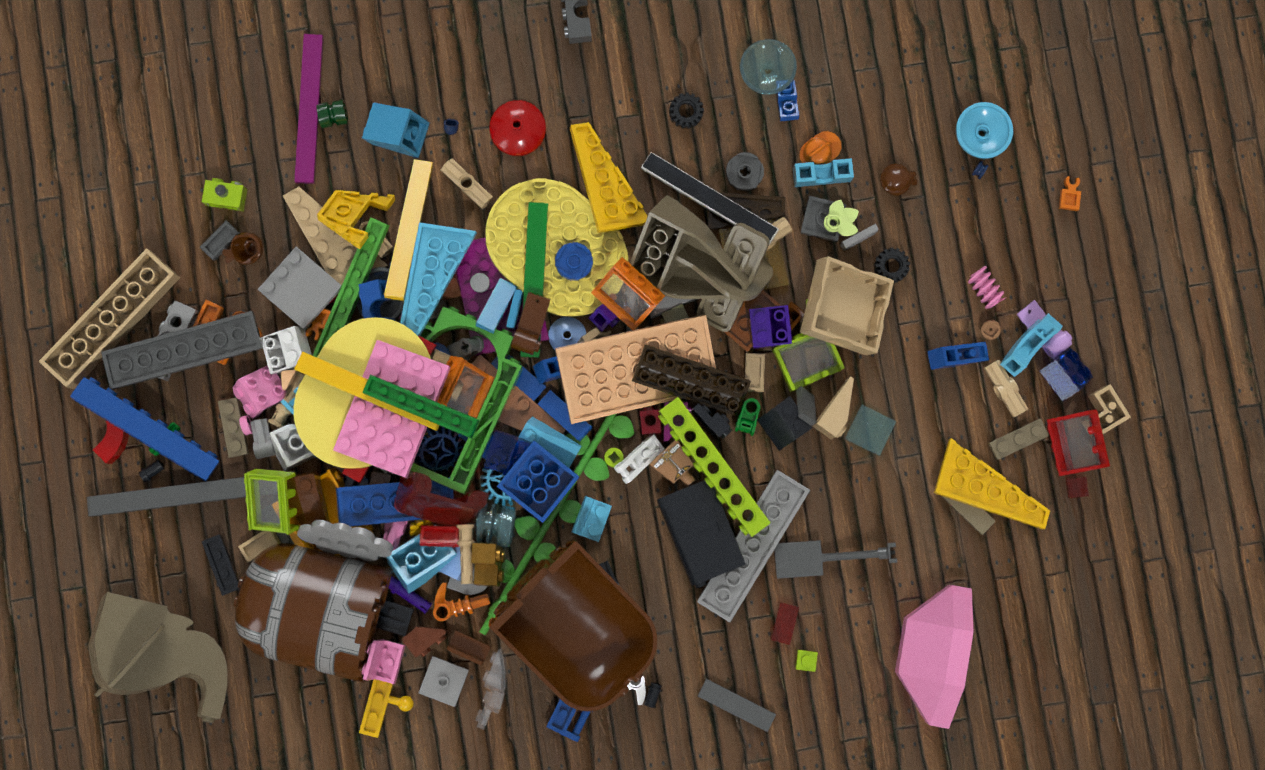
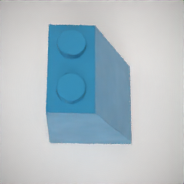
M373 103L362 139L372 145L419 158L430 123L411 109Z

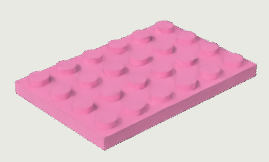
M377 340L362 377L369 379L371 374L437 402L451 367ZM354 396L333 451L407 478L427 427Z

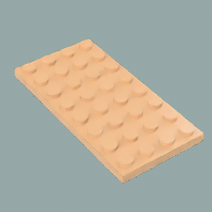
M703 314L555 348L570 423L575 424L673 401L677 398V396L632 382L644 345H649L716 368L706 315Z

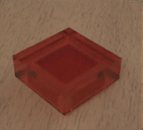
M1086 477L1066 479L1068 498L1089 496Z

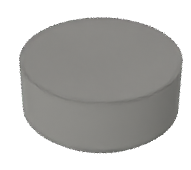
M477 273L472 276L470 285L475 292L483 293L488 290L490 281L485 274Z

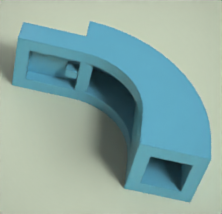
M1049 313L1041 320L1038 319L1016 341L1000 365L1014 377L1017 376L1028 366L1035 353L1058 333L1063 325Z

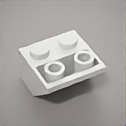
M293 326L260 337L270 374L294 370L302 351L312 355L306 332L302 327Z

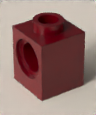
M644 407L643 411H640L642 435L661 434V424L658 418L660 415L659 409L655 410V407ZM649 415L656 419V423L652 426L645 423V418Z

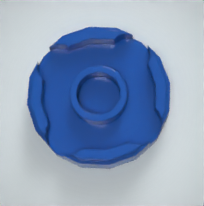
M578 242L563 245L555 257V267L558 273L570 281H578L585 278L593 266L590 250Z

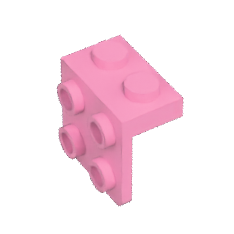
M268 365L238 379L233 386L234 395L240 399L244 411L247 415H250L252 420L259 417L263 410L281 402L287 391L282 389V381L277 373L270 374Z
M384 639L374 640L370 643L367 649L368 661L362 668L363 680L376 679L396 684L405 645Z

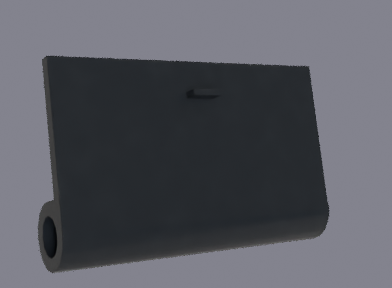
M705 480L657 499L690 585H695L696 589L706 585V581L746 565L722 504L716 497L717 492L714 487L710 488Z

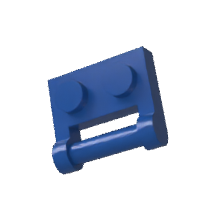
M560 699L546 727L578 742L581 737L579 734L590 712L593 711H582L571 732L567 728L577 709L568 706Z

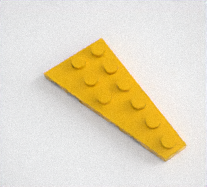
M949 439L935 486V494L1042 530L1046 528L1050 513L1049 509L1034 498L1026 495L1019 487L1007 481L1004 476L992 467L977 459L966 448L964 449L958 445L955 440Z

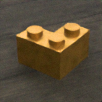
M472 543L471 563L475 564L474 585L500 587V583L504 581V571L501 568L502 563L505 562V551H503L502 547L497 544Z

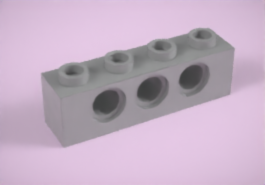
M174 301L167 310L168 316L159 327L160 333L158 336L192 327L199 311ZM178 318H181V325L179 327H175V321ZM171 374L158 378L168 381Z

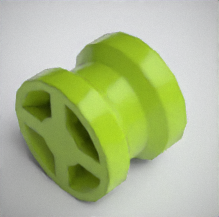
M617 448L608 449L604 456L606 464L612 468L624 459L622 451Z

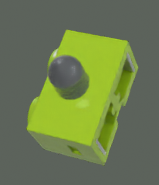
M212 178V181L205 180L202 203L210 207L244 211L248 189L238 181L224 183V180Z

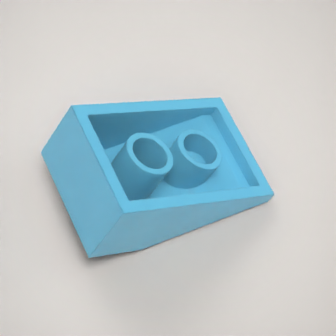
M532 416L525 424L509 454L519 459L534 440L570 468L582 446Z
M419 534L393 550L391 556L386 558L388 565L393 569V572L406 591L411 593L425 584L456 557L457 553L452 547L420 546Z

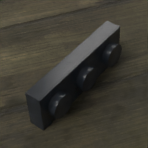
M222 534L201 541L221 595L224 596L239 590V579Z

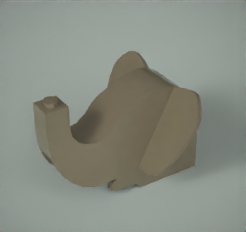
M107 592L100 600L88 644L92 673L96 683L100 686L94 694L96 697L104 691L120 695L138 694L160 688L181 677L191 678L201 688V699L197 717H202L201 721L213 723L214 720L221 718L225 701L228 675L226 659L221 647L214 638L203 632L186 630L187 627L193 624V621L185 616L170 613L165 605Z

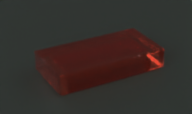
M780 602L771 640L790 645L799 607Z

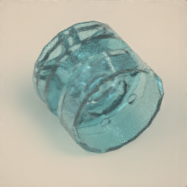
M482 503L476 521L477 543H482L484 535H487L486 544H490L493 536H495L497 545L510 547L514 532L516 507L503 506L500 514H497L495 504H492L491 510L488 512V503Z

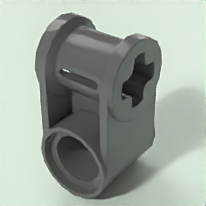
M473 336L469 339L463 338L452 343L447 348L450 356L462 357L467 361L483 350L484 342L480 336Z

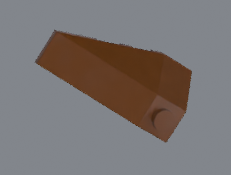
M319 471L298 474L287 480V489H295L296 491L295 496L288 499V505L297 509L295 517L300 525H312V522L315 520L330 522ZM312 544L314 549L319 550L315 544Z

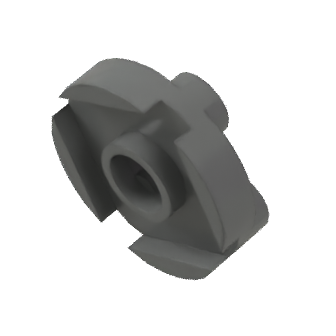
M739 153L727 164L726 177L728 183L737 190H753L763 179L764 166L758 157L752 153ZM746 167L750 174L742 176L740 170Z

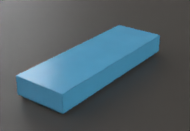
M500 278L479 316L476 326L494 333L517 286Z

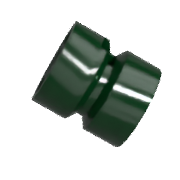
M343 99L333 101L331 105L328 102L316 105L322 129L332 127L334 123L338 126L349 123Z

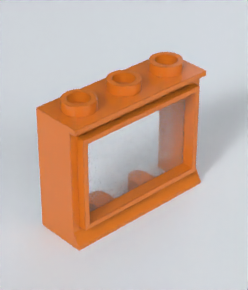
M623 257L591 292L632 331L645 320L665 297L657 287Z
M450 356L446 365L451 368L437 402L477 419L495 377L480 370L462 357Z

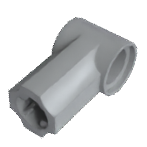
M268 419L250 422L254 438L253 451L256 459L276 455L269 434Z

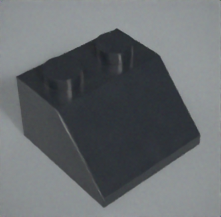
M791 396L757 419L778 451L812 429L811 425L798 417V407Z

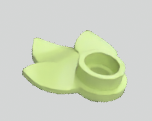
M842 200L835 201L829 207V214L824 219V227L827 231L838 232L842 236L855 235L858 229L852 223L857 218L859 211L853 208H844ZM830 220H834L836 226H831Z

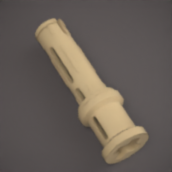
M297 373L284 397L286 402L289 403L296 396L293 391L299 387L305 375ZM282 403L276 405L274 415L267 422L279 428L284 427L286 419L292 413Z
M474 524L457 525L459 529L457 545L460 546L461 584L474 583L473 563H471L472 543H475L473 540Z

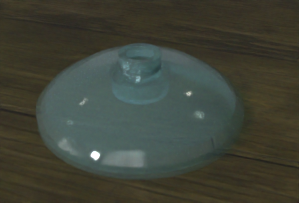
M765 39L753 43L745 50L740 61V73L744 83L751 90L760 94L771 95L785 90L792 83L796 75L797 62L794 53L786 44L777 40ZM769 69L772 72L770 74L765 73V70Z

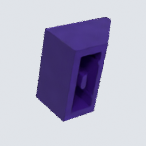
M788 305L749 309L753 349L792 344Z

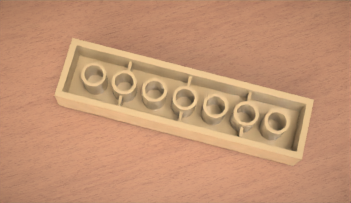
M146 248L39 362L64 386L75 389L83 377L86 378L103 360L101 352L113 349L181 277L155 253Z

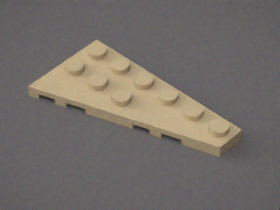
M297 187L283 195V198L325 272L342 286L357 247L321 223L317 218V214L322 206L303 189ZM377 256L372 269L378 267L387 268L389 266Z

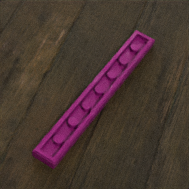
M304 34L295 183L315 184L319 122L316 105L320 104L323 35Z

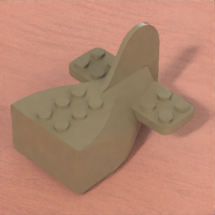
M668 195L649 212L630 261L631 265L665 296L676 299H702L697 310V316L705 314L708 324L723 332H728L733 327L744 301L756 298L773 276L771 264L763 258L770 243L768 236L744 223H737L732 228L722 249L710 228L681 203Z

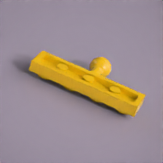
M373 679L359 733L378 738L388 703L397 705L400 710L407 712L413 708V699L409 696L401 698L391 696L393 684Z

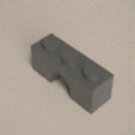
M561 0V2L565 1L566 8H562L563 20H567L568 25L564 27L565 38H569L570 44L592 42L590 18H579L574 13L578 7L587 6L588 1Z

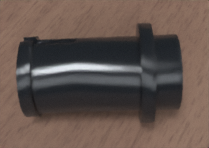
M157 459L145 469L141 468V471L138 473L144 482L147 480L151 481V478L165 470V467Z
M651 682L648 685L649 690L644 705L656 708L659 694L663 689H661V684Z

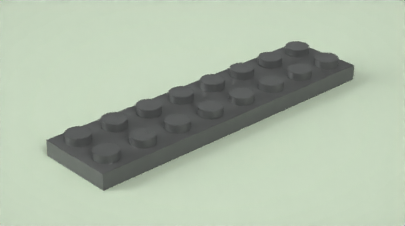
M249 311L102 351L101 354L110 389L114 390L263 349L254 312Z

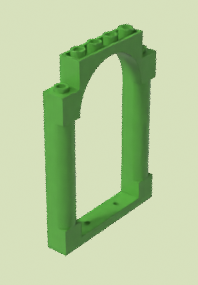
M449 306V308H442L434 327H432V323H427L420 336L433 342L437 337L451 330L467 329L475 331L486 337L494 346L498 357V370L477 417L480 420L472 439H467L450 479L413 463L410 471L466 495L523 367L520 365V361L511 357L509 360L507 359L513 340L511 332L505 329L501 331L496 329L494 333H490L476 326V317L470 314L466 316L459 314L460 311Z

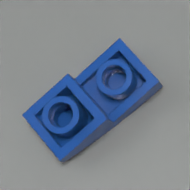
M795 80L777 81L776 92L780 121L799 120Z

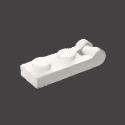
M650 434L622 462L618 463L614 469L622 475V480L627 484L645 469L664 450V447L654 434ZM628 466L632 469L630 472L626 469Z

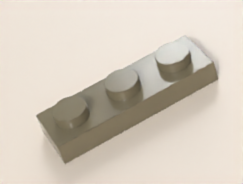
M232 398L218 401L228 457L233 458L249 454L246 435L242 432L239 422L240 417H242L239 399Z
M1040 418L989 442L988 445L995 459L999 460L1048 437L1049 434Z

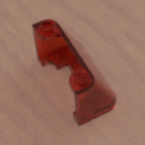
M409 472L407 478L401 476L394 506L398 512L445 526L469 524L485 507L489 493L478 490L468 491L463 497L450 499L430 493L432 481L429 476L418 472Z

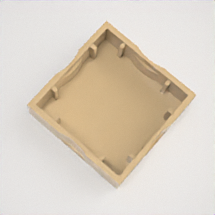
M829 256L818 259L800 333L863 355L878 353L883 332L884 315L889 305L894 280L872 272L859 270L851 264Z

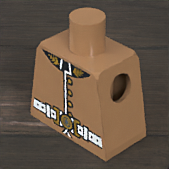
M674 440L649 465L674 484L680 479L688 487L695 480L688 471L693 464L690 458L682 451L680 443Z

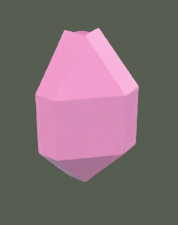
M947 585L904 617L895 672L923 719L931 726L950 728L965 688L974 633L971 588Z

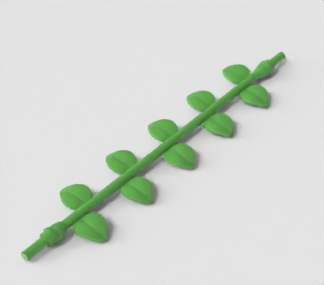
M616 414L606 416L591 443L587 435L579 442L570 433L566 434V437L582 446L577 455H583L574 470L579 477L583 470L588 478L595 481L605 480L609 477L606 462L601 458L591 457L608 428L610 433L617 438H630L634 435L633 425L628 417L616 416ZM574 485L547 517L541 528L538 521L531 516L515 520L517 533L522 538L533 541L516 570L509 560L505 559V562L502 563L501 570L504 571V581L501 583H507L499 599L495 600L487 613L489 616L479 631L486 636L490 629L488 626L489 620L492 617L495 618L493 612L502 601L506 602L507 593L518 582L532 556H534L537 562L542 559L548 560L550 558L549 554L556 549L553 544L541 543L558 512L564 521L575 523L581 505L575 500H566Z

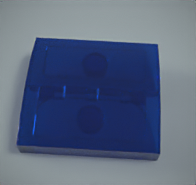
M495 430L484 468L502 472L505 476L531 442Z

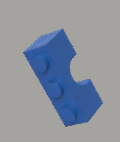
M377 279L358 284L364 319L386 318L395 321V318L382 317L380 314L382 303L391 300L384 298L387 280Z

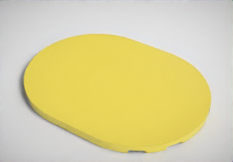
M537 178L510 187L494 203L486 223V246L493 264L508 281L517 286V289L521 290L524 294L529 202L549 203L543 297L551 299L547 312L564 317H580L592 314L603 303L591 292L622 257L628 261V252L622 234L619 230L598 233L589 200L566 183L547 178ZM578 242L583 244L592 254L593 266L590 273L578 281H570L563 278L555 267L556 254L567 243ZM613 274L601 289L608 296L611 293L617 295L624 282L616 274Z
M365 318L345 325L329 338L317 356L321 360L361 377L364 374L377 340L431 359L426 346L411 329L399 322L386 318ZM305 375L298 387L294 400L295 426L304 445L320 460L336 467L354 469L372 466L333 451L354 395Z

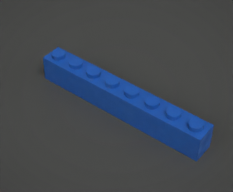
M83 377L70 395L74 401L203 481H208L219 464L216 454L209 450L207 453L200 449L201 445L193 440L191 442L183 439L185 435L177 430H174V432L167 429L168 425L159 419L154 421L150 418L151 414L143 409L138 411L133 408L134 404L125 398L122 401L117 398L116 392L110 388L106 390L99 386L101 383L90 377L88 380Z

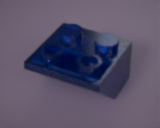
M1071 347L1067 348L1039 370L1062 402L1080 391L1093 378L1090 369L1082 363L1077 352L1073 351Z

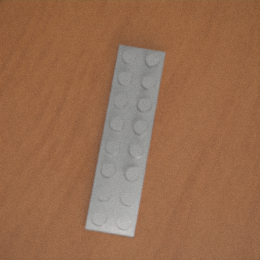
M776 470L756 503L770 521V524L753 537H750L748 534L745 536L741 530L739 531L735 539L746 565L710 579L697 600L699 604L731 622L810 489ZM750 513L746 521L751 519L752 513Z

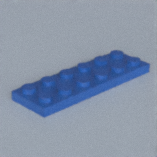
M429 479L336 488L339 523L347 524L350 527L455 516L453 490Z

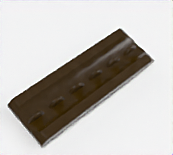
M644 345L632 378V382L701 405L704 404L707 407L737 417L751 383V380L649 345Z

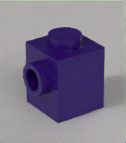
M604 304L600 305L589 317L601 332L609 326L613 328L620 322V319Z

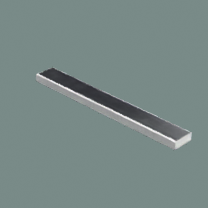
M652 152L641 167L646 173L732 225L744 223L768 236L770 243L779 231L777 227Z

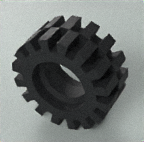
M689 92L681 93L672 101L669 108V116L677 127L681 126L682 129L695 127L702 119L704 112L703 103L693 93L692 95H689ZM684 104H689L694 110L693 115L689 118L681 116L679 108Z
M893 247L885 249L877 256L874 263V271L878 275L892 279L894 283H897L906 277L910 270V262H908L909 257L908 255L905 256L904 251L901 252L899 248L894 249ZM888 259H895L899 263L897 272L891 273L886 270L885 262Z

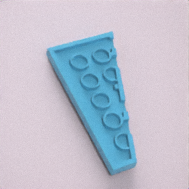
M419 222L400 321L401 324L411 329L417 336L422 334L475 238L476 231Z

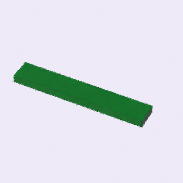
M371 374L362 392L365 395L471 439L480 421Z

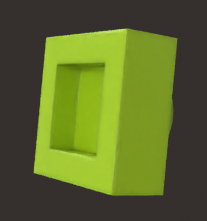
M798 649L795 669L815 672L818 652Z

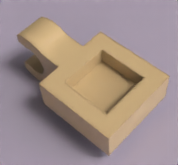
M594 328L582 336L577 343L609 336L611 331L609 330L605 333L601 332L598 328Z

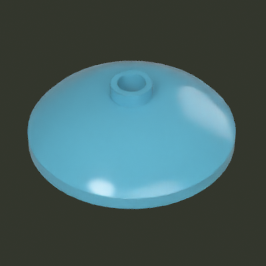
M980 102L969 106L962 112L956 124V137L962 149L969 155L981 159L993 158L1004 152L1011 143L1013 124L1007 112L1000 106L989 102ZM979 131L984 132L983 137L979 135Z

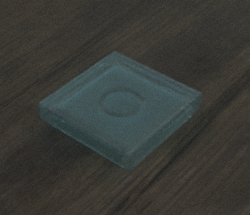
M861 405L845 440L880 456L896 421Z

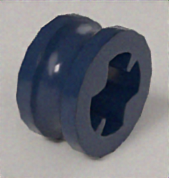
M980 161L971 175H977L980 180L989 165H984L983 161Z

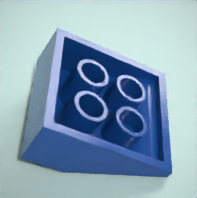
M533 440L497 487L543 523L578 480L579 476Z

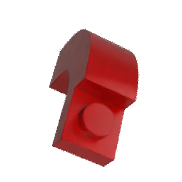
M106 421L107 431L105 437L93 451L106 464H113L123 453L129 434Z

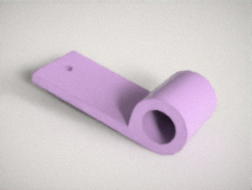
M1035 300L1016 314L1027 329L1038 319L1041 320L1046 316ZM1060 330L1042 346V349L1049 357L1055 359L1072 345V336L1067 331L1063 332Z

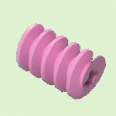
M984 266L970 276L968 284L975 283L972 289H979L976 295L984 296L981 303L988 302L985 309H989L1005 298H1001L1004 291L997 292L1000 285H992L996 279H988L991 272L984 273L987 266Z

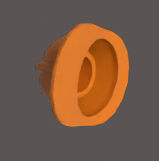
M829 131L815 135L801 147V162H814L815 165L828 164L840 154L842 146L839 137Z

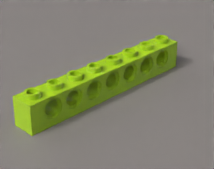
M677 397L659 410L660 415L658 418L664 426L669 425L672 430L670 434L675 441L680 440L683 445L681 447L682 451L687 457L691 456L695 461L692 463L699 473L701 471L706 476L704 480L710 488L714 487L718 492L716 497L721 504L726 503L729 507L727 512L732 519L735 520L737 518L741 525L738 527L745 536L748 534L750 537H753L768 526L770 521L680 398ZM676 415L683 418L681 426H675L673 423V418ZM687 431H691L695 435L692 442L685 440L684 435ZM698 447H703L706 450V455L703 458H699L696 455ZM711 462H714L718 467L714 474L708 471V465ZM722 478H726L729 481V486L726 489H722L719 486ZM733 494L740 496V503L737 505L731 503V496ZM748 509L751 511L752 517L750 520L745 521L742 514Z

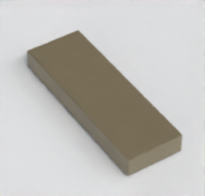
M941 496L981 535L996 522L985 510Z

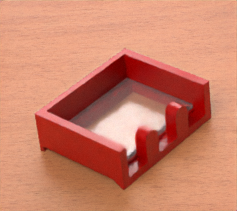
M1097 409L1047 420V430L1051 437V448L1055 455L1056 469L1059 476L1110 467Z

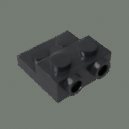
M699 403L692 409L691 412L716 439L719 437L724 439L733 431L729 425L730 420L723 413L720 415L717 412L711 417V411L704 404L701 406Z

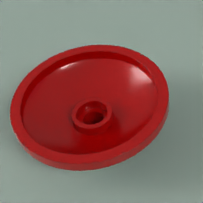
M513 100L504 103L494 112L490 120L489 130L492 141L499 150L511 156H524L534 152L542 144L546 134V123L541 111L535 105L527 101ZM515 122L520 123V126L517 128L513 125Z

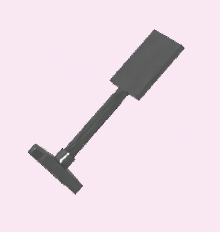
M821 540L778 543L775 548L777 579L824 575L823 562L879 558L888 559L889 563H897V558H891V555L895 554V550L890 551V547H896V543H887V547L878 548V550L823 554L821 551Z

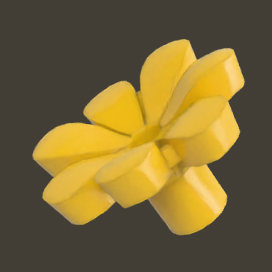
M420 519L415 520V523H411L410 536L415 535L416 537L421 533V525L433 526L431 520Z

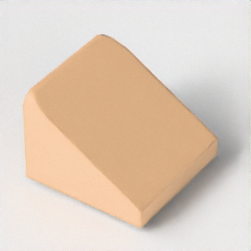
M285 370L281 372L282 389L284 391L289 390L298 371Z

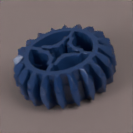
M439 426L437 431L427 427L414 462L433 472L438 471L441 475L444 469L446 472H449L448 467L452 466L455 468L454 462L458 461L459 455L462 452L461 448L464 447L461 442L462 438L458 436V433ZM444 437L451 440V447L444 444ZM423 451H427L430 454L431 461L424 458Z

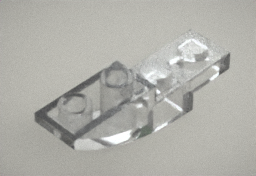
M503 649L493 652L490 659L492 667L490 671L486 670L482 680L485 682L484 687L491 689L490 692L486 691L482 701L486 704L483 711L479 710L475 719L478 722L477 727L483 730L487 725L491 712L499 714L504 701L507 667Z

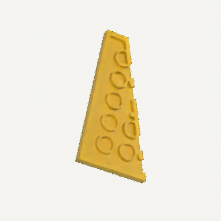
M590 123L571 125L570 132L597 232L603 233L645 225L648 216L643 210V205L641 202H638L632 193V188L619 168L612 162L610 154L601 145V140Z

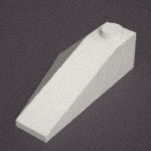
M294 424L286 425L269 433L276 456L284 471H288L315 457L302 442Z

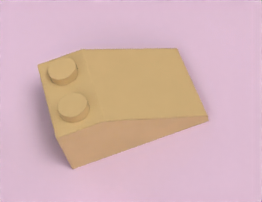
M851 376L844 381L816 420L817 423L813 425L814 428L829 439L841 437L847 429L844 425L848 421L854 378Z

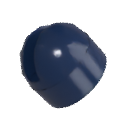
M446 119L443 125L445 133L448 135L457 133L459 122L455 119Z

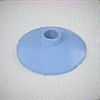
M560 318L549 329L550 345L555 350L558 347L575 344L586 334V330L583 324L575 318ZM570 332V338H565L563 336L564 333Z

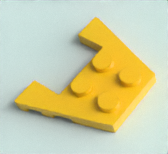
M335 190L318 212L317 218L358 249H361L369 238L368 232L356 229L354 226L369 206L388 211L395 202V195L388 194L387 197L378 196V193L360 195V192Z

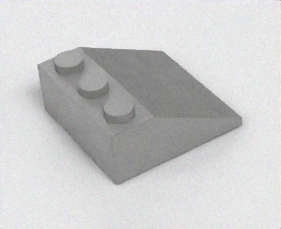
M295 247L258 290L300 327L306 330L339 293L341 285L298 247Z

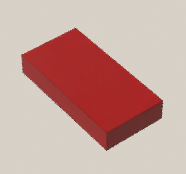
M421 525L420 546L459 547L457 545V541H459V529L457 526Z

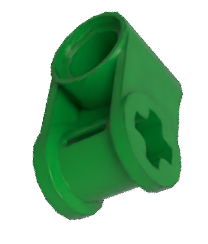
M750 398L743 403L736 422L735 432L742 431L749 433L753 437L760 411V403L756 399ZM748 402L755 403V412L750 413L746 410Z

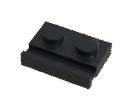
M386 600L384 607L380 610L376 628L406 636L414 609Z

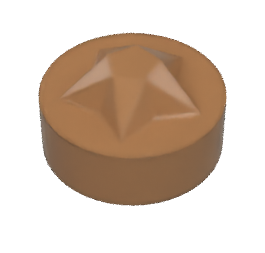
M987 320L983 323L981 333L986 339L993 340L1000 335L1001 327L997 321Z

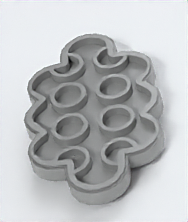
M315 520L312 522V525H301L297 532V536L300 539L315 544L321 551L340 554L347 558L358 557L366 561H376L378 556L389 557L393 551V546L389 541L375 537L370 530L362 527L352 528L344 523L332 524L325 520Z

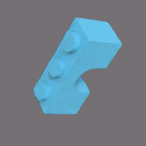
M852 158L833 160L831 163L815 165L814 162L797 163L793 167L794 187L851 182L854 178Z

